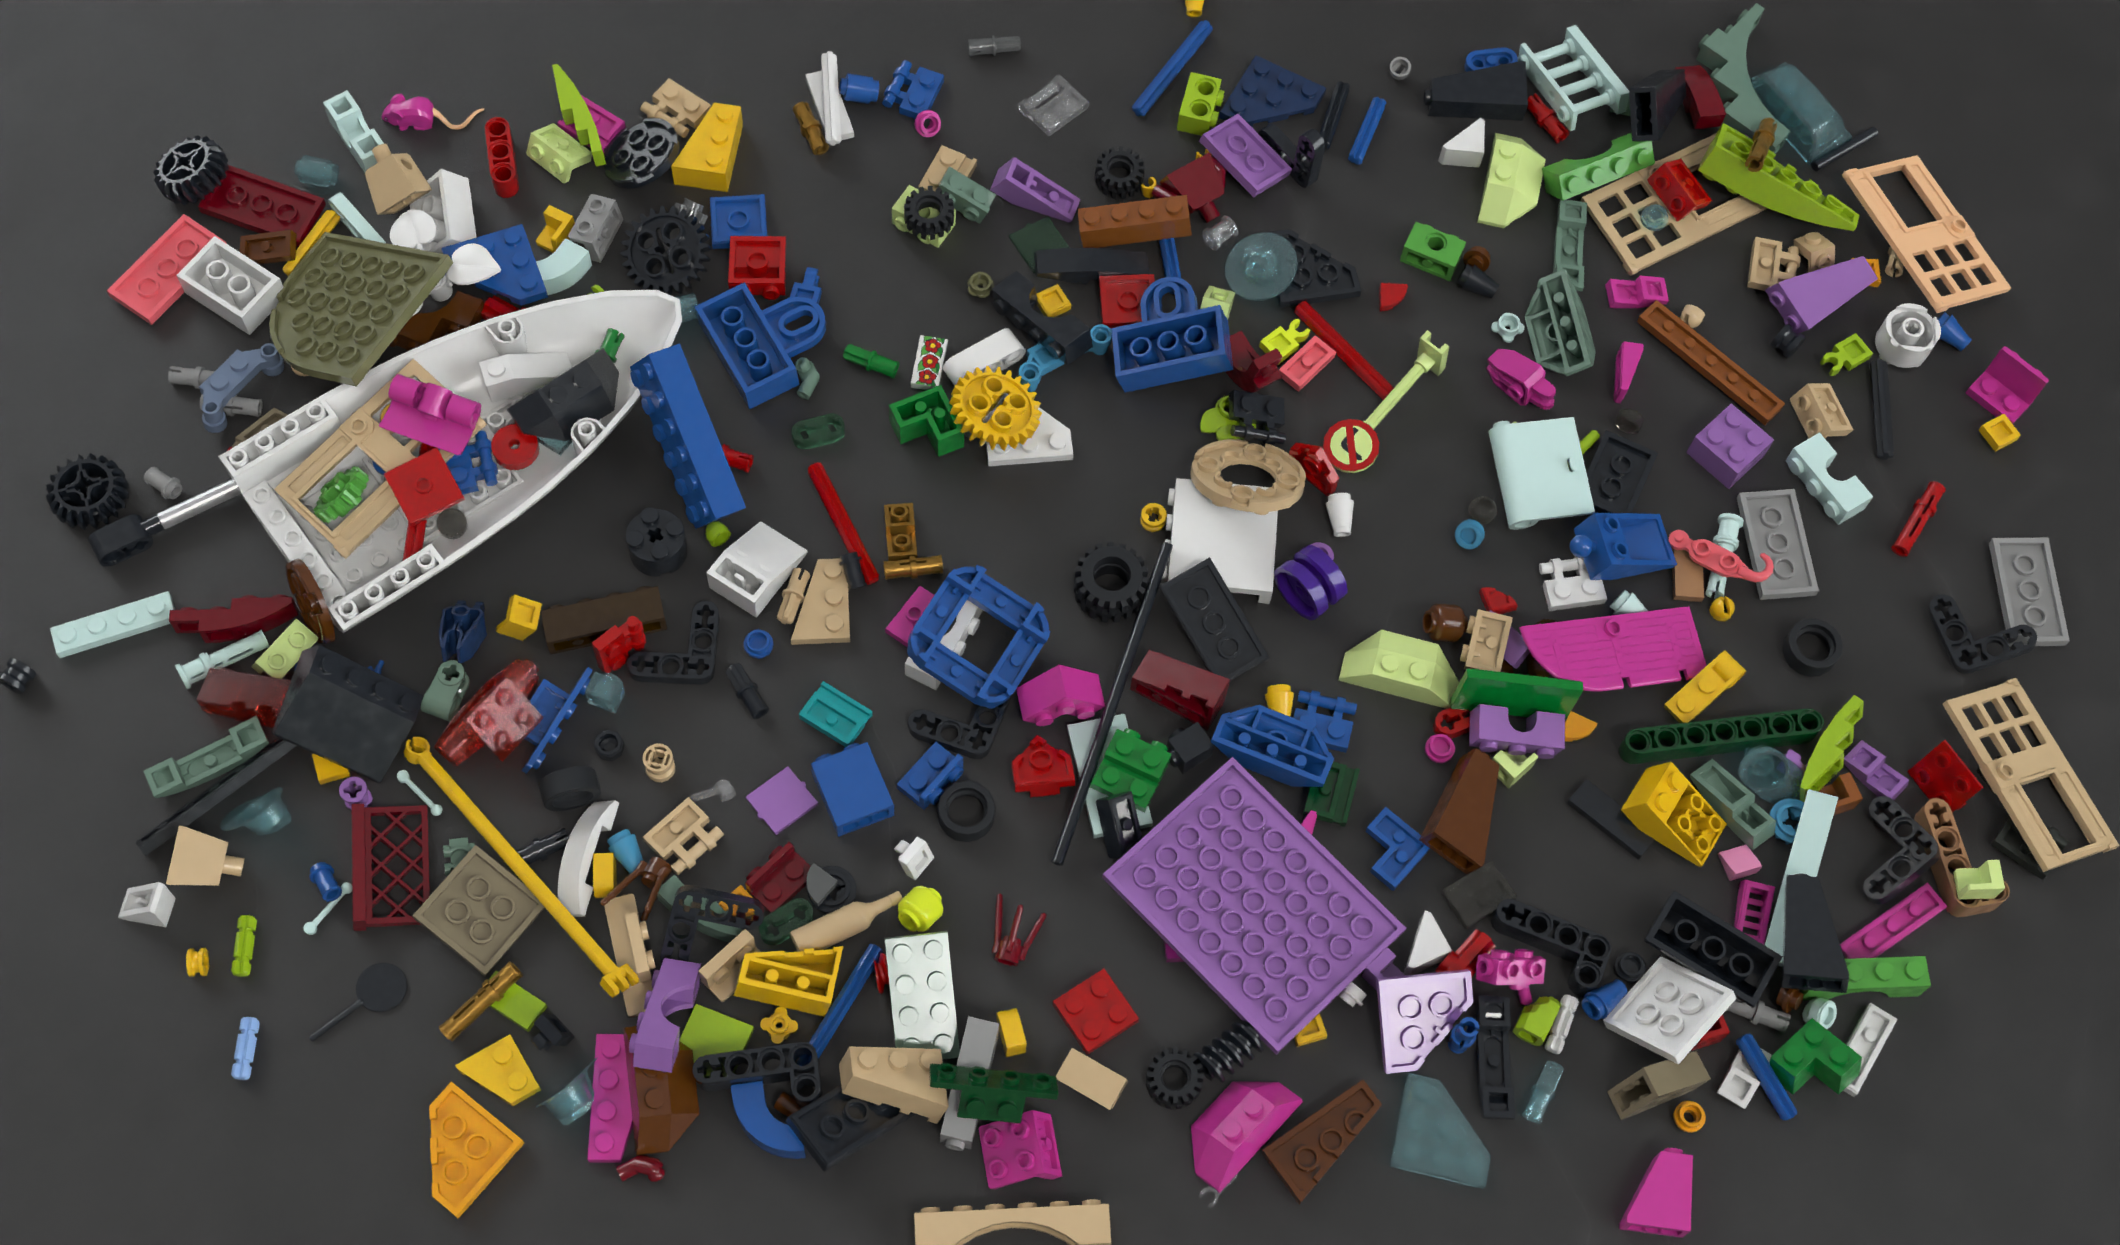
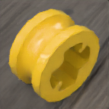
M1157 503L1145 505L1140 517L1142 527L1149 532L1160 531L1166 523L1167 513L1165 508ZM1152 513L1157 514L1159 521L1155 519V522L1149 521V515L1152 516Z
M206 947L200 948L199 951H195L194 948L188 949L186 969L189 977H194L196 973H200L201 976L208 974L209 955Z

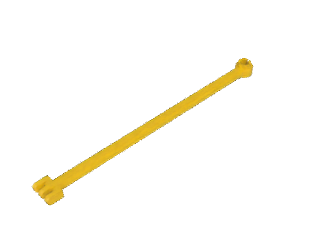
M413 737L412 742L408 739L404 749V756L408 762L421 765L602 972L604 976L601 979L600 985L609 996L613 998L619 995L620 991L624 992L629 989V985L634 986L638 984L639 978L627 963L619 968L437 762L429 751V742L422 737Z

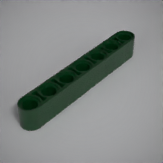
M1807 708L1637 728L1627 733L1620 744L1619 755L1622 760L1629 764H1641L1810 743L1820 732L1824 725V719L1818 711ZM1802 723L1809 725L1811 730L1806 729ZM1773 726L1779 727L1783 733L1777 732ZM1744 729L1750 730L1755 737L1749 736ZM1716 733L1723 734L1726 740L1720 739ZM1687 736L1694 737L1698 743L1691 742ZM1658 739L1666 741L1670 747L1663 746ZM1630 743L1637 744L1641 750L1633 749Z

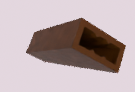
M1477 748L1460 757L1419 841L1466 875L1481 868L1485 862L1499 772V764L1493 761L1487 753Z

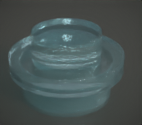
M1657 204L1646 207L1641 214L1643 226L1651 231L1664 229L1668 223L1666 209Z

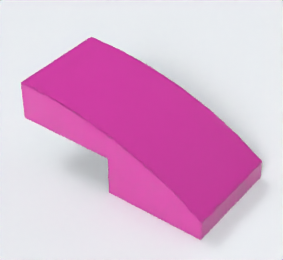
M1640 275L1635 281L1610 279L1605 284L1610 308L1650 307L1656 300L1663 305L1669 302L1665 279L1661 277Z

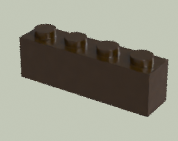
M643 586L635 591L623 594L615 592L595 600L589 598L582 599L576 604L566 606L553 605L547 610L540 611L550 655L592 646L593 641L614 625L619 628L627 622L630 616H635L642 622L644 634L667 630L658 586Z

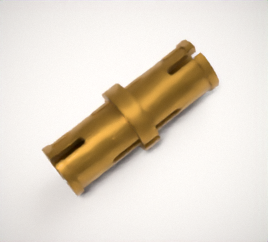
M804 101L797 103L793 107V112L800 123L801 134L808 140L814 155L826 153L829 150V145L825 141L821 131L822 126L815 119L809 103H804Z
M941 555L924 558L909 556V559L883 561L885 580L900 577L916 579L921 575L943 573Z

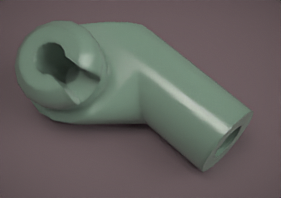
M801 357L795 363V367L802 380L797 395L802 399L808 400L817 386L820 376L812 361Z

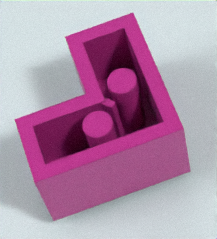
M1063 665L1055 666L1016 689L1023 721L1035 723L1037 726L1050 725L1054 722L1053 719L1065 714L1077 716L1078 719H1088L1093 717L1096 711L1105 707L1099 675Z

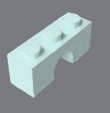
M348 90L324 101L323 104L330 123L365 173L367 169L377 163L372 149L384 143L374 128L369 129L361 109Z
M1819 432L1794 447L1786 462L1791 472L1797 475L1806 485L1807 491L1820 502L1825 513L1839 525L1863 511L1873 496L1856 475L1848 480L1839 481L1827 473L1826 468L1830 466L1837 453Z

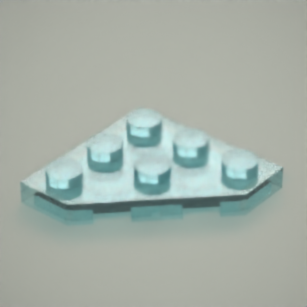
M1408 1073L1390 1166L1484 1189L1487 1182L1491 1158L1490 1153L1440 1080Z

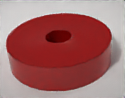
M510 424L498 430L491 442V450L496 462L509 470L524 469L530 466L539 455L540 446L537 436L523 434L517 424ZM514 445H520L517 449H511Z

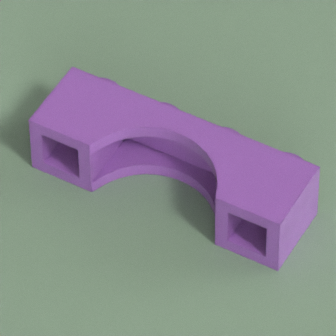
M664 958L660 970L655 969L652 978L653 991H647L644 1002V1009L646 1010L645 1012H640L636 1027L638 1033H632L630 1038L629 1053H634L633 1067L672 1073L679 1051L680 1027L668 1021L666 1017L675 1011L693 1008L700 988L698 970L701 969V964Z

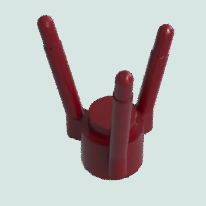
M998 894L992 953L996 954L995 961L1008 966H1018L1019 961H1025L1027 951L1047 915L1046 913L1040 915L1023 946H1021L1022 941L1016 938L1023 912V905L1019 904L1010 935L1004 936L1003 940H1001L1003 895Z

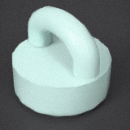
M1814 998L1805 1006L1802 1017L1806 1023L1813 1018L1824 1028L1828 1029L1836 1019L1837 1008L1831 1000Z

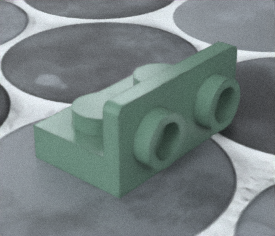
M950 166L938 185L942 189V194L947 192L949 199L952 198L954 209L962 213L968 220L976 221L979 224L989 212V207L996 196L995 193Z

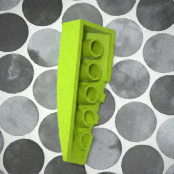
M1725 123L1721 125L1702 158L1698 170L1702 172L1705 178L1721 183L1733 194H1740L1766 208L1796 219L1854 231L1857 228L1859 214L1830 194L1825 197L1818 184L1811 179L1803 181L1796 175L1797 169L1790 164L1786 167L1781 165L1774 159L1776 154L1770 149L1762 169L1758 172L1749 171V166L1746 167L1745 162L1749 156L1753 140Z

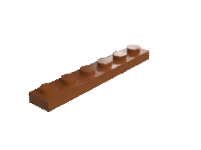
M1658 300L1639 316L1637 322L1763 425L1770 422L1784 407L1785 403Z

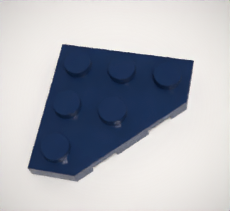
M1255 55L1220 111L1219 118L1226 121L1239 114L1253 127L1255 123L1264 121L1268 123L1288 119L1290 115L1312 114L1324 97L1326 87Z

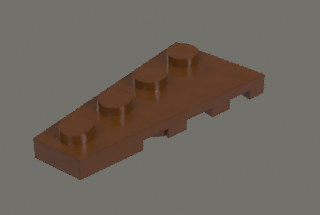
M1362 1079L1262 1150L1263 1156L1299 1205L1377 1113L1382 1103L1364 1079Z

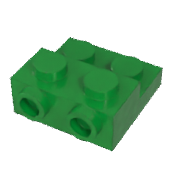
M1126 728L1124 731L1117 729L1104 754V759L1091 782L1090 788L1107 796L1132 791L1136 809L1145 813L1170 763L1172 754L1167 752V746L1161 742L1152 741L1149 744L1141 740L1140 734L1132 729Z

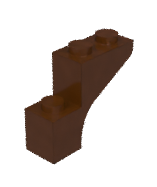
M457 291L453 299L442 309L412 316L389 346H399L410 351L445 336L446 332L450 334L475 325L483 319L481 311L483 310L484 302L479 298Z

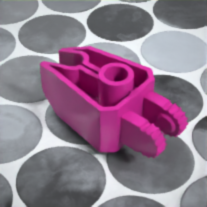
M1498 349L1487 359L1489 365L1486 369L1493 383L1520 406H1526L1529 402L1543 410H1550L1554 406L1555 399L1553 398L1556 394V389L1545 379L1546 372L1540 364L1514 350Z

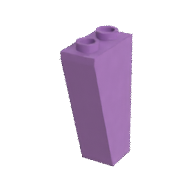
M1861 256L1783 280L1768 287L1765 291L1772 305L1777 308L1783 317L1785 325L1790 324L1793 326V331L1799 334L1812 328L1876 281L1878 277L1865 257Z

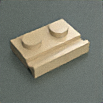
M942 145L920 182L919 187L923 186L924 191H927L928 186H933V191H936L949 166L970 178L977 167V159L973 158L971 160L965 154Z

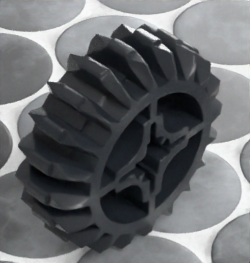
M197 135L193 139L187 137L184 142L177 141L176 146L173 148L169 147V151L166 154H161L162 160L156 163L157 169L153 171L155 175L154 182L162 195L175 204L182 203L186 205L189 202L195 204L199 198L205 200L207 194L214 193L215 187L222 186L220 181L227 177L225 172L229 169L227 165L228 159L220 145L207 136L201 138Z
M92 453L89 454L87 459H84L80 454H78L77 461L73 462L67 459V466H57L59 473L50 475L52 483L46 485V490L49 493L46 495V500L52 513L57 516L60 522H67L72 528L78 525L84 531L89 524L97 529L98 523L101 521L108 525V518L110 516L118 518L119 513L117 509H125V502L123 500L129 498L127 491L129 483L125 478L123 470L113 460L108 461L103 455L96 458ZM71 504H74L75 506L84 505L85 507H74L71 506Z

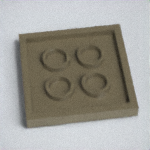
M475 845L413 914V918L486 977L545 907L525 884Z

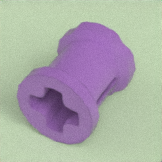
M349 777L341 783L339 787L340 797L344 800L348 809L352 811V804L356 803L364 804V807H369L372 804V794L363 779Z

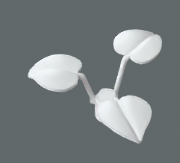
M416 209L404 212L395 221L390 230V240L393 245L409 248L417 247L420 250H424L422 244L431 243L437 235V227L433 218L426 212ZM474 243L463 245L455 250L452 255V266L446 272V276L444 275L429 295L436 301H445L453 293L452 283L457 285L474 284L496 275L501 271V268L483 246ZM422 303V304L419 306V308L415 311V313L413 314V316L420 311V309H421L422 306H423V303Z

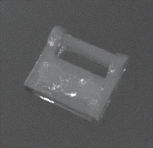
M1061 75L1053 77L1050 84L1029 99H1023L1017 103L1019 112L1023 116L1030 118L1048 137L1089 107V101ZM1056 92H1059L1057 96H1055L1050 101L1045 103L1039 109L1035 108L1044 100L1049 98L1051 95H1053Z

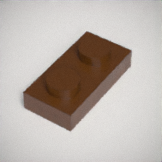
M292 230L240 236V253L257 264L295 260L297 234Z

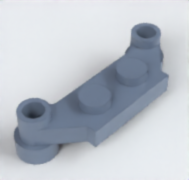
M267 343L260 349L244 352L237 349L199 386L200 392L203 395L202 421L204 428L208 432L219 433L227 427V418L223 407L261 370L268 376H277L283 372L285 367L284 361L274 344Z

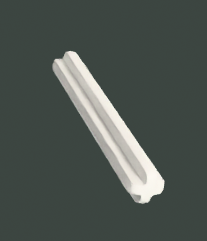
M828 51L821 55L825 141L830 146H835V144H840L841 142L837 56L832 51Z

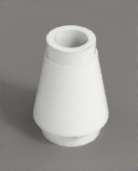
M1348 493L1329 495L1328 502L1325 505L1334 536L1345 537L1351 535L1354 507L1351 495Z

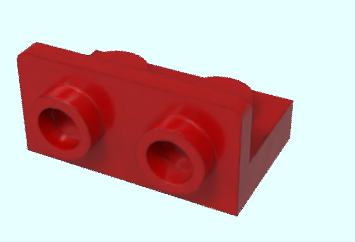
M1681 158L1664 163L1647 179L1676 221H1681L1690 212L1704 208L1712 201Z

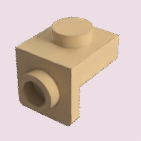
M1811 232L1803 237L1794 239V246L1798 247L1799 253L1808 259V273L1835 265V245L1820 233Z

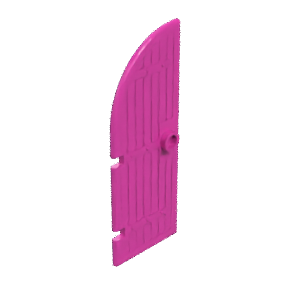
M1689 606L1519 627L1527 648L1542 668L1554 678L1583 682V690L1600 692L1623 689L1622 679L1624 678L1627 679L1629 688L1681 681L1679 671L1684 672L1686 680H1692L1707 666Z

